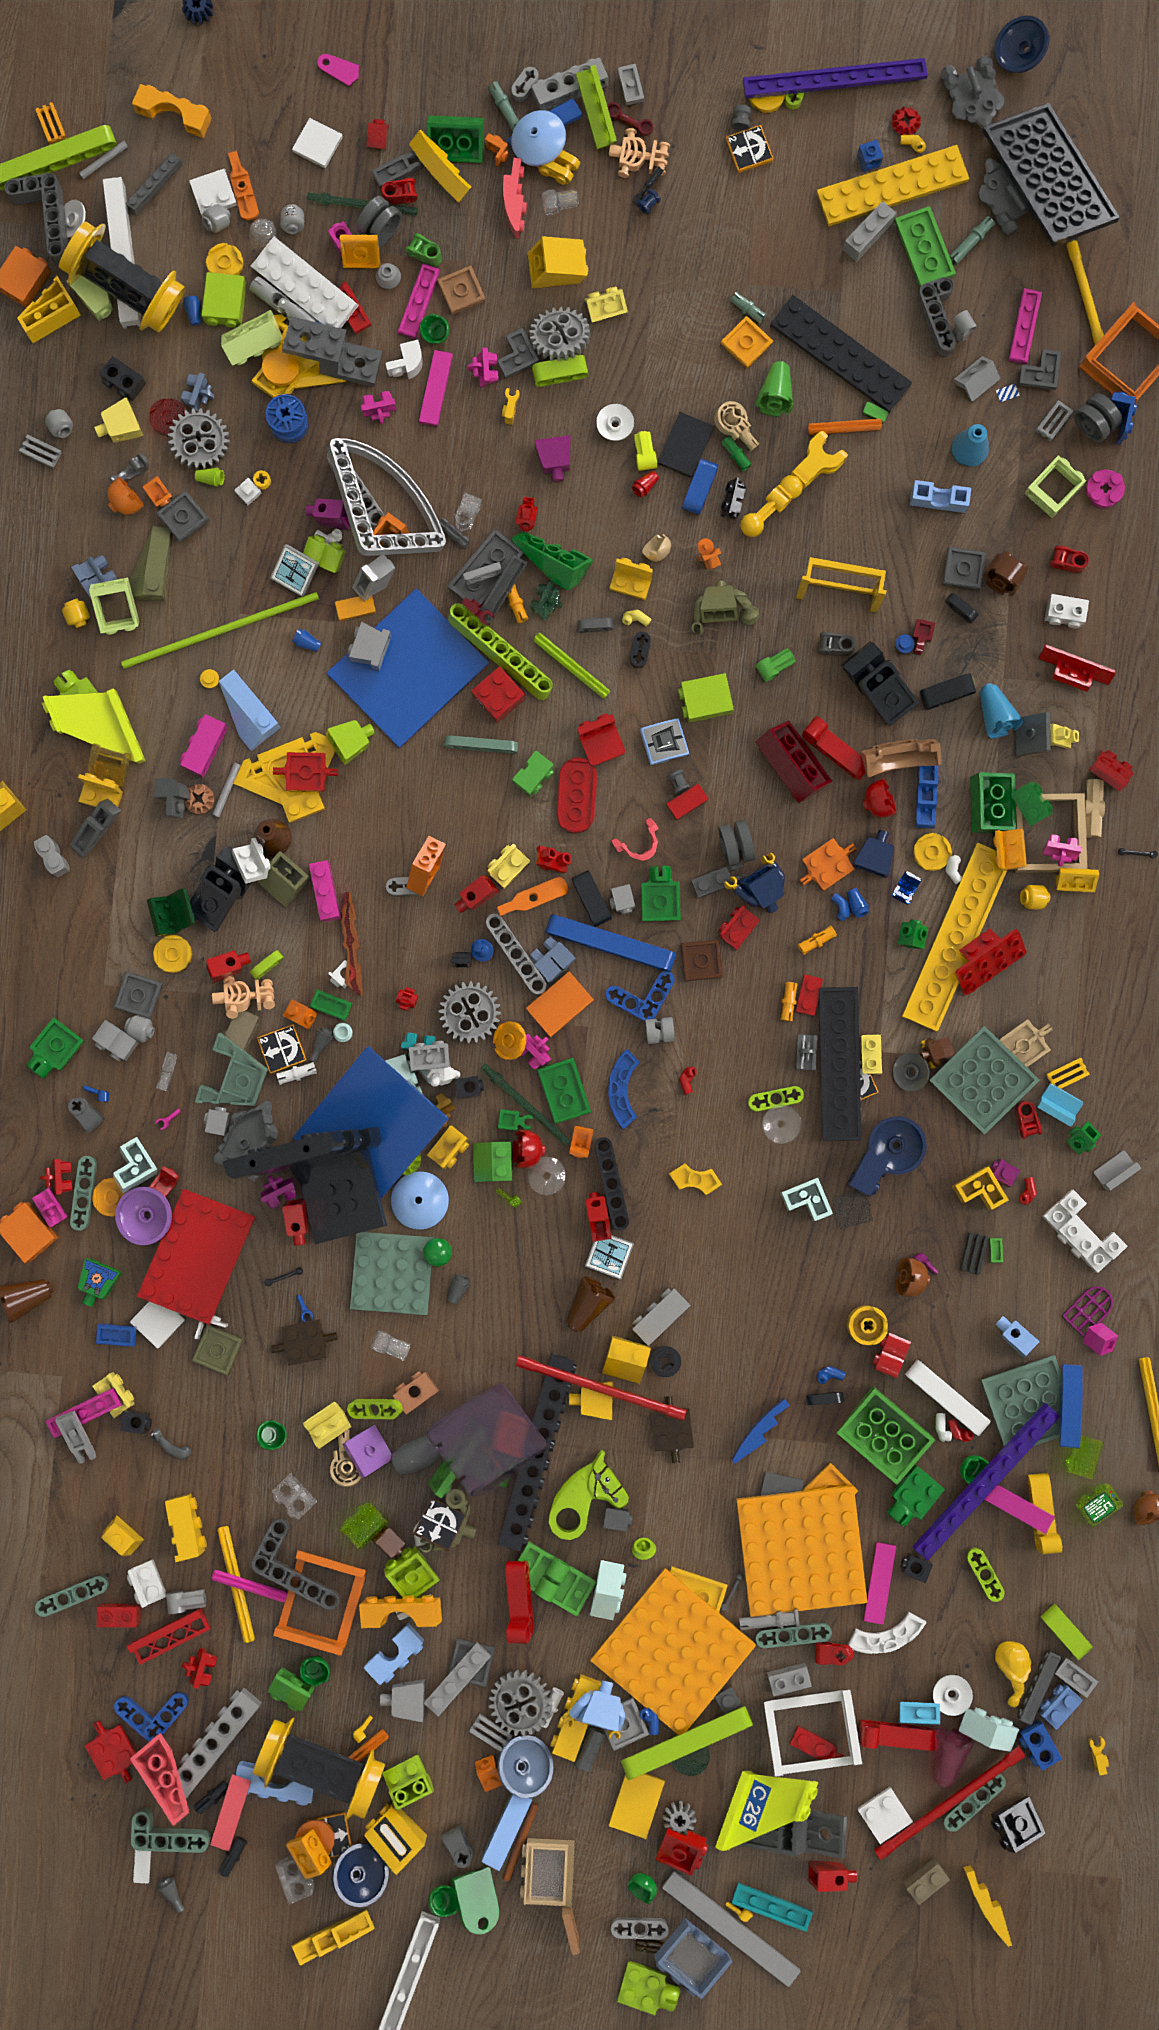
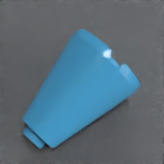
M975 424L963 430L954 438L951 451L959 464L974 467L980 465L988 456L989 441L987 430L984 426Z
M989 683L981 688L982 690L979 692L987 736L991 739L1000 738L1008 735V730L1012 728L1014 731L1023 724L1022 717L999 687Z

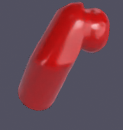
M694 1067L685 1068L679 1077L684 1095L693 1093L690 1082L697 1074V1070Z
M1034 1177L1024 1179L1026 1189L1019 1197L1021 1204H1030L1037 1195Z

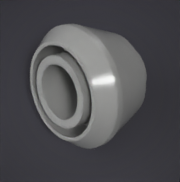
M386 263L377 270L376 281L382 288L392 289L400 283L401 273L396 266Z

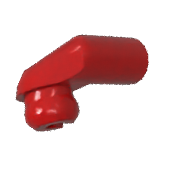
M956 1418L947 1421L953 1438L962 1442H969L973 1439V1432L960 1428Z

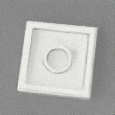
M309 118L292 151L326 169L343 136L341 133Z
M148 1302L130 1323L133 1326H137L136 1329L158 1349L185 1319L179 1313Z

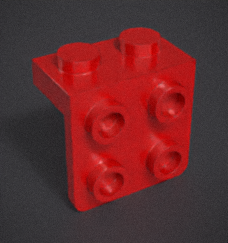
M602 714L597 717L596 721L591 723L590 721H585L579 724L580 727L577 728V734L591 766H596L625 753L624 745L615 726L613 714Z

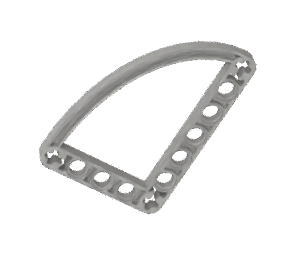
M332 439L327 450L358 551L365 556L441 551L446 543L443 530L430 503L412 478L392 459L367 444L350 439ZM348 452L371 460L393 476L420 510L430 532L374 535ZM337 462H344L346 467L339 466ZM342 478H349L351 483H345ZM347 494L355 495L356 500L350 499ZM352 510H358L361 516L354 515ZM357 527H364L366 529V532H360ZM415 540L422 541L424 546L417 545ZM397 541H403L406 547H401ZM380 542H386L389 548L382 547Z

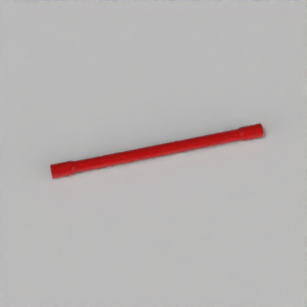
M521 1355L518 1356L515 1365L528 1371H535L665 1414L680 1421H684L687 1410L667 1405L572 1374Z
M1018 1746L998 1763L909 1827L877 1847L874 1851L878 1858L882 1860L915 1834L1004 1770L1026 1757L1021 1748Z

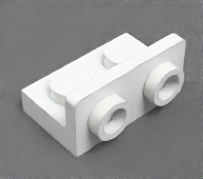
M251 838L250 845L232 849V855L245 884L267 878L270 863L268 859H265L263 847L261 844H258L256 838Z
M153 1559L128 1570V1582L130 1586L134 1587L136 1592L134 1593L135 1600L138 1605L141 1604L142 1608L166 1597L165 1588Z

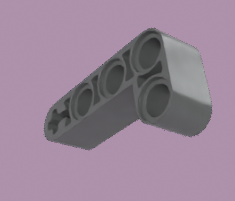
M942 277L923 284L917 296V302L936 352L944 358L952 354L956 345L955 337L941 303L950 297L954 287L952 279L948 277ZM940 287H946L948 291H943ZM922 293H928L931 297H925ZM929 310H935L937 314H931ZM935 327H942L944 331H938Z

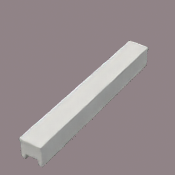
M122 177L103 179L111 249L124 255L127 260L134 264L125 185ZM117 299L119 319L123 329L133 325L140 327L141 314Z
M424 1911L421 1912L378 2030L401 2029L439 1926L440 1917Z

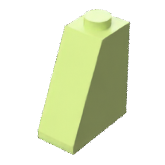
M80 276L72 285L68 283L70 289L98 321L110 315L113 307L109 293L83 276Z

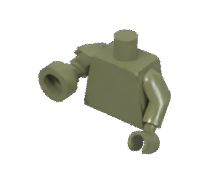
M720 580L715 583V586L707 587L705 593L695 602V623L692 624L691 629L695 633L696 627L700 626V633L703 634L704 627L701 624V620L702 623L738 621L736 604L742 608L740 618L747 625L755 624L759 620V611L755 606L751 605L750 598L743 591L733 589L731 585L726 586V582Z
M453 1488L446 1495V1503L442 1501L441 1503L466 1514L451 1548H454L456 1544H460L462 1536L474 1539L477 1530L475 1527L466 1525L470 1515V1503H468L464 1492L461 1489ZM420 1540V1542L425 1543L424 1548H419L420 1551L427 1553L429 1551L444 1550L428 1541Z

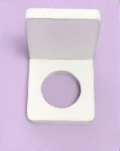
M346 960L333 973H328L332 977L330 981L336 987L341 985L344 989L347 985L340 972L343 968H346ZM350 964L351 976L349 978L351 982L357 974L355 968Z
M213 1317L212 1324L228 1327V1323L222 1322L220 1317ZM199 1322L194 1339H200L205 1323Z

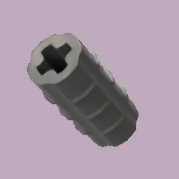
M594 1727L589 1728L574 1763L577 1768L590 1772L605 1737L604 1732Z

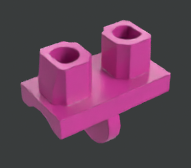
M482 348V352L478 353L477 357H473L472 363L467 365V370L473 372V377H479V387L484 388L487 384L498 381V372L489 370V366L497 364V354L488 352V348Z
M389 391L380 393L381 401L374 402L372 395L363 396V405H361L364 417L371 416L372 421L380 419V423L384 424L383 418L390 417V412L397 410L394 398L392 399Z
M1053 834L1050 835L1043 849V855L1051 856L1052 860H1057L1060 867L1063 866L1064 862L1071 863V860L1077 861L1079 854L1082 852L1078 839L1068 838L1066 844L1060 843L1058 835Z
M527 1034L525 1050L521 1055L524 1056L530 1051L533 1057L528 1063L533 1069H536L551 1060V1057L546 1053L550 1048L545 1044L549 1039L545 1037L541 1040L538 1035L532 1038Z
M50 1188L32 1198L50 1228L68 1218Z

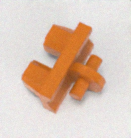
M701 539L697 544V550L702 555H697V560L703 561L706 569L720 566L721 563L718 555L721 554L720 548H714L713 542L710 539Z

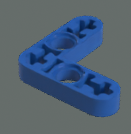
M669 971L661 972L645 1001L618 986L609 987L606 990L605 996L611 1004L645 1022L646 1019H654L674 984L675 978ZM666 975H669L671 983L665 984L664 989H667L666 992L661 988L655 987L657 984L661 986L663 982L662 976L666 977ZM614 990H617V995L620 997H622L623 994L627 995L623 999L622 1005L618 1004V1002H620V999H610V991L613 992ZM655 991L662 994V999L659 1002H655L651 998V994ZM634 999L636 1007L628 1009L625 1006L626 1000ZM647 1001H649L652 1005L658 1006L657 1009H655L654 1007L652 1008V1017H644V1013L642 1012L643 1009L647 1010L650 1006L649 1004H646Z
M176 1692L154 1718L128 1696L120 1697L114 1704V1710L125 1722L150 1742L156 1735L150 1736L149 1733L151 1731L149 1728L154 1729L159 1724L161 1727L156 1731V1734L161 1733L163 1735L187 1707L189 1698L184 1692ZM175 1697L177 1699H179L180 1697L183 1698L182 1703L184 1705L180 1704L175 1710H173L172 1706L176 1703ZM119 1702H127L128 1704L126 1707L130 1711L133 1708L135 1709V1711L131 1713L130 1717L127 1716V1714L129 1713L127 1709H120L121 1704ZM165 1711L171 1714L172 1718L169 1722H164L161 1719V1714ZM135 1714L143 1716L144 1721L142 1724L134 1722L133 1716Z

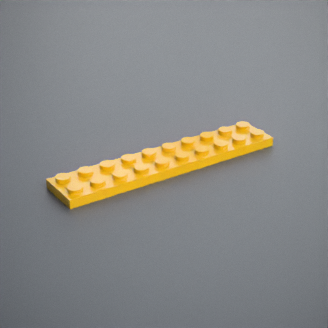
M980 843L976 844L901 1017L938 1032L958 986L955 971L968 962L960 954L959 950L980 935L1007 870L999 869L996 865V850Z

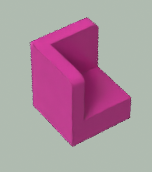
M1103 1323L1088 1327L1083 1342L1099 1356L1113 1351L1118 1335Z

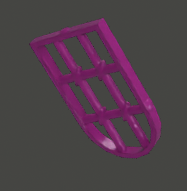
M1091 1287L1083 1292L1062 1317L1085 1338L1086 1334L1084 1335L1080 1330L1087 1322L1096 1325L1108 1316L1113 1306L1112 1295L1103 1287ZM1092 1289H1100L1094 1296L1088 1294ZM1104 1290L1108 1297L1098 1304L1094 1299ZM1086 1295L1090 1300L1083 1307L1079 1308L1076 1304ZM1110 1299V1307L1106 1311L1102 1307ZM1094 1303L1097 1308L1091 1315L1087 1316L1083 1311L1090 1304ZM1075 1307L1079 1312L1069 1320L1066 1315ZM1101 1310L1104 1315L1094 1323L1091 1318ZM1082 1314L1086 1320L1077 1328L1072 1322Z

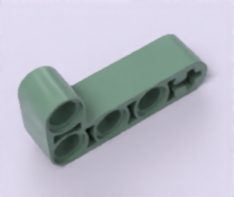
M147 1807L140 1808L132 1818L131 1845L137 1851L201 1853L211 1843V1834L205 1829L153 1828V1812ZM144 1815L147 1818V1822H141L138 1816ZM137 1836H144L146 1843L139 1842ZM157 1836H163L166 1839V1843L158 1842ZM177 1837L185 1838L186 1843L180 1844L177 1841ZM199 1837L202 1838L204 1844H201L200 1840H198Z

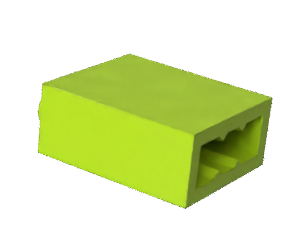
M207 272L202 317L205 323L211 326L222 324L230 328L242 325L247 285L244 276Z
M726 673L681 682L678 694L680 700L683 699L684 701L682 713L683 717L687 718L688 723L733 714L734 708Z

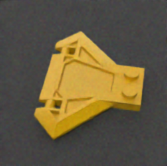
M282 314L274 315L279 329L283 331L282 341L275 348L269 347L265 349L262 353V360L270 351L283 347L288 325L284 323L287 318ZM306 336L300 338L301 341L308 342ZM298 356L296 357L299 361L300 371L296 377L297 379L288 386L280 387L268 382L263 375L262 368L252 379V384L272 398L283 394L291 395L295 389L346 382L343 379L319 374V361Z
M314 732L310 734L312 739L310 741L304 742L303 737L258 754L259 761L254 763L251 762L250 758L243 760L233 784L283 805L288 821L292 823L323 811L325 807L319 792L286 791L285 776L273 775V767H285L287 752H308V749L315 747L316 751L310 753H325L326 766L328 768L335 750L326 736ZM262 768L263 771L256 774L255 770Z

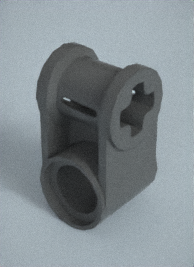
M831 632L820 633L821 646L818 649V653L849 656L853 653L855 639L852 636ZM848 642L851 644V648L844 649L841 644Z
M73 1098L68 1103L69 1111L89 1133L105 1120L84 1098ZM75 1103H82L80 1105L81 1110L75 1109L77 1107Z
M459 1825L443 1833V1842L450 1852L454 1863L460 1868L469 1866L473 1858V1850L463 1828ZM461 1853H462L463 1855H466V1854H467L466 1860H465L464 1857H463V1858H460Z

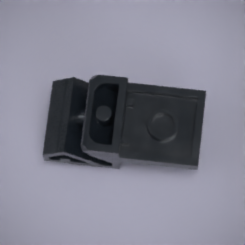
M871 641L840 665L859 692L868 698L889 727L919 704L900 677V673L890 660H886L883 652Z
M226 846L216 856L215 865L207 866L200 878L202 881L190 900L194 918L213 932L218 931L234 902L243 898L252 883L245 884L232 855V849L234 848L231 846Z

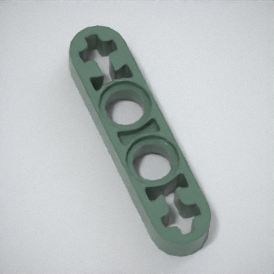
M445 736L444 747L508 754L518 753V742L461 736Z
M83 1156L78 1162L70 1218L71 1227L77 1231L85 1230L90 1222L92 1195L97 1171V1161L92 1156ZM87 1159L92 1163V1167H88L87 1172L92 1173L91 1176L81 1175V1172L86 1173V1166H83V1162H87ZM83 1178H87L90 1181V1186L87 1189H83L80 1186V1181ZM81 1197L87 1199V1206L85 1208H80L77 1205L78 1199ZM76 1210L86 1211V1215L82 1214L81 1216L84 1224L80 1225V1228L75 1223V1220L80 1218V1214H76Z
M97 1575L46 1596L36 1603L35 1611L39 1616L46 1617L95 1597L108 1589L109 1580L104 1575ZM97 1579H99L100 1582L103 1581L104 1585L102 1586V1589H100V1587H96L92 1589L93 1594H91L90 1586L95 1585L97 1583ZM78 1587L86 1589L85 1597L77 1595L76 1590ZM60 1594H65L68 1597L66 1605H61L58 1602ZM42 1602L45 1605L54 1602V1605L49 1607L47 1612L40 1608L43 1605Z
M825 1622L800 1624L799 1627L796 1625L784 1626L782 1629L778 1627L764 1628L757 1631L755 1640L761 1648L825 1642L831 1638L832 1630ZM814 1627V1632L820 1631L821 1627H824L828 1632L825 1633L824 1637H821L819 1633L814 1634L815 1638L812 1639L810 1628ZM800 1629H806L809 1632L808 1637L804 1640L798 1637ZM781 1631L789 1633V1639L785 1642L778 1639ZM771 1632H775L776 1643H773V1639H767L765 1644L762 1640H759L763 1633L767 1637H772Z
M1000 1773L995 1777L996 1779L1000 1777V1784L998 1786L993 1784V1780L987 1783L993 1790L991 1793L985 1785L978 1789H983L987 1792L985 1799H977V1791H975L947 1811L942 1819L946 1829L951 1832L959 1830L1001 1792L1006 1784L1004 1776ZM964 1803L972 1805V1810L969 1813L962 1812L961 1807ZM958 1810L964 1818L961 1819L955 1811ZM950 1817L952 1819L957 1817L955 1819L956 1824L954 1826L952 1824H949L948 1819Z

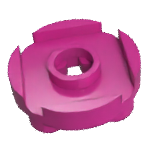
M1112 470L1096 471L1086 484L1088 499L1090 498L1093 502L1092 504L1099 508L1114 506L1123 497L1125 491L1122 476ZM1107 485L1110 490L1104 493V490L1100 487Z

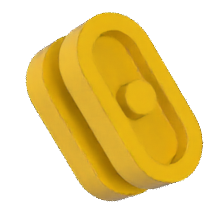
M562 150L553 161L537 167L542 175L551 176L559 184L565 185L571 182L573 178L571 171H577L580 161L575 156Z

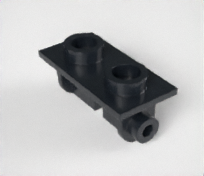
M739 477L730 480L726 485V496L721 505V517L730 515L731 519H737V516L740 515L742 503L736 501V499L743 500L746 486L745 482L738 481Z

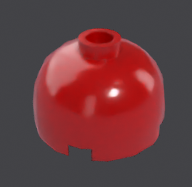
M885 779L872 783L866 789L865 799L863 800L865 810H870L872 815L877 818L890 817L897 812L893 795L889 793V785Z
M517 1130L515 1136H518L517 1141H513L512 1161L517 1163L514 1167H534L540 1161L541 1156H544L545 1146L542 1145L541 1139L536 1133L528 1130Z

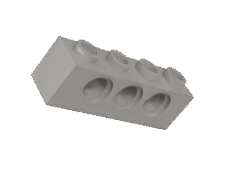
M600 57L589 59L582 65L572 66L565 72L555 73L550 78L538 80L531 85L532 96L538 109L548 111L573 98L574 100L580 98L581 93L575 74L588 70L592 65H596L602 88L607 87L608 75ZM550 89L556 90L555 92H549Z

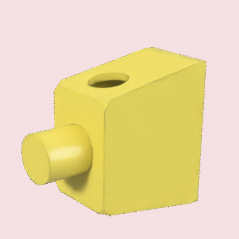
M127 398L104 410L101 413L104 423L94 427L99 438L109 434L113 442L143 436Z

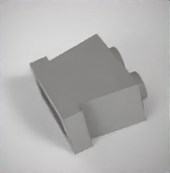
M381 555L370 564L361 567L352 588L364 602L387 587L395 570L392 561L387 559L385 555Z
M361 622L360 627L357 626L355 629L354 644H350L347 654L351 662L369 664L372 669L379 671L392 637L391 632L385 629L380 632Z

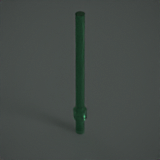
M324 192L322 194L307 193V200L318 201L325 205L332 203L365 208L370 202L367 200L331 196L330 193ZM389 204V207L394 206L402 214L418 215V208Z
M486 1063L480 1068L491 1078L495 1085L498 1084L561 1143L566 1146L571 1141L512 1088L499 1072L496 1073Z

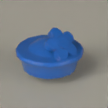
M478 939L472 943L471 954L476 960L485 962L492 958L494 948L489 941Z

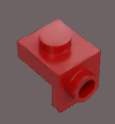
M374 119L373 122L368 123L367 147L386 149L389 124H386L385 120Z
M163 1166L159 1175L149 1187L158 1190L167 1198L177 1185L179 1176L173 1169Z

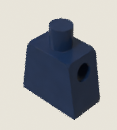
M878 830L876 839L868 837L852 866L887 878L890 872L894 849L893 845L886 843L889 833Z

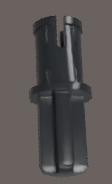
M223 1780L214 1789L208 1790L207 1795L194 1804L195 1811L198 1814H202L213 1804H217L218 1800L226 1794L229 1784Z
M236 1836L230 1850L226 1851V1857L218 1870V1873L222 1876L228 1877L235 1863L239 1862V1856L247 1844L244 1838Z

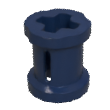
M648 189L647 194L642 200H638L636 204L644 214L648 215L650 209L656 203H660L661 198L653 189Z

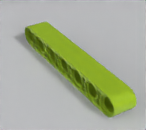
M102 125L1 163L0 190H5V184L9 180L52 173L110 151L117 146L111 127L109 125Z
M459 603L452 605L448 621L456 630L539 700H545L549 697L553 684L545 674L489 626L481 623L480 619L464 605ZM454 614H460L461 617H456ZM468 626H474L476 629H470ZM482 638H488L490 641H484ZM496 650H502L504 653L500 654ZM510 662H516L518 666H513ZM525 674H529L533 678H527ZM540 686H543V687H545L547 690H545V691H544V690H541L539 687H540Z
M743 1706L686 1731L684 1734L677 1735L625 1758L620 1762L627 1779L631 1780L752 1726L753 1723L746 1706Z

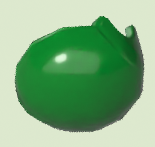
M429 314L421 321L419 331L427 342L440 344L447 340L450 334V326L442 316Z
M433 1238L426 1242L423 1248V1257L427 1264L441 1267L446 1265L451 1259L452 1248L448 1241L442 1238Z
M274 1420L263 1422L257 1428L255 1437L260 1447L271 1451L279 1449L285 1443L287 1433L283 1425Z
M970 1455L961 1463L959 1474L964 1481L970 1484L989 1462L981 1456Z
M310 1656L300 1665V1677L306 1684L314 1685L315 1687L326 1683L330 1675L329 1664L321 1656Z
M644 1873L634 1874L627 1885L629 1891L646 1904H650L657 1894L655 1881Z
M441 1885L430 1892L428 1907L432 1914L444 1918L457 1912L458 1908L453 1887Z

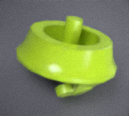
M640 1538L632 1546L633 1555L641 1560L650 1559L656 1552L655 1544L648 1538Z

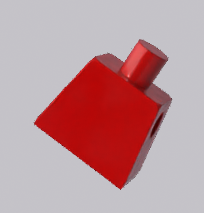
M482 875L459 893L462 899L454 905L460 913L468 908L475 910L497 895L499 890L488 876ZM475 893V899L472 900V895Z
M231 951L207 959L206 968L214 984L224 980L225 977L241 973V966L250 964L251 960L248 952L237 956L236 951ZM232 962L234 965L228 966L227 963Z
M592 1192L589 1194V1198L585 1200L592 1241L612 1239L605 1197L600 1196L598 1192Z
M305 1199L286 1201L282 1209L287 1236H293L294 1246L306 1244L304 1234H307L309 1230ZM294 1223H298L300 1227L295 1226Z
M808 1861V1882L817 1892L846 1891L848 1883L857 1882L856 1870H848L840 1862Z

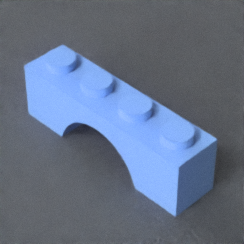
M239 1762L236 1776L251 1780L247 1794L256 1793L261 1798L277 1797V1800L283 1802L294 1800L299 1805L312 1803L315 1793L314 1789L294 1781L284 1784L269 1782L267 1788H264V1778L253 1774L256 1763Z

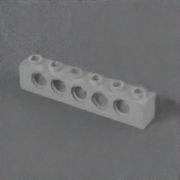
M245 1688L241 1692L237 1690L229 1699L232 1701L228 1708L224 1706L217 1714L219 1717L218 1721L209 1724L205 1729L206 1736L203 1739L199 1737L192 1746L194 1751L191 1755L186 1753L179 1762L182 1766L179 1768L178 1773L185 1798L189 1796L262 1702ZM239 1707L242 1710V1715H235L233 1708ZM227 1723L230 1730L223 1731L220 1724ZM208 1739L216 1740L217 1746L211 1747L208 1744ZM198 1754L202 1755L205 1761L199 1763L196 1761L195 1756ZM183 1771H190L192 1778H185Z

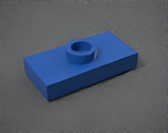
M99 1323L97 1324L96 1344L134 1347L136 1346L137 1326Z

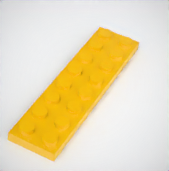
M955 145L818 189L817 196L828 227L870 214L882 201L889 207L966 183L969 181V176L958 146Z

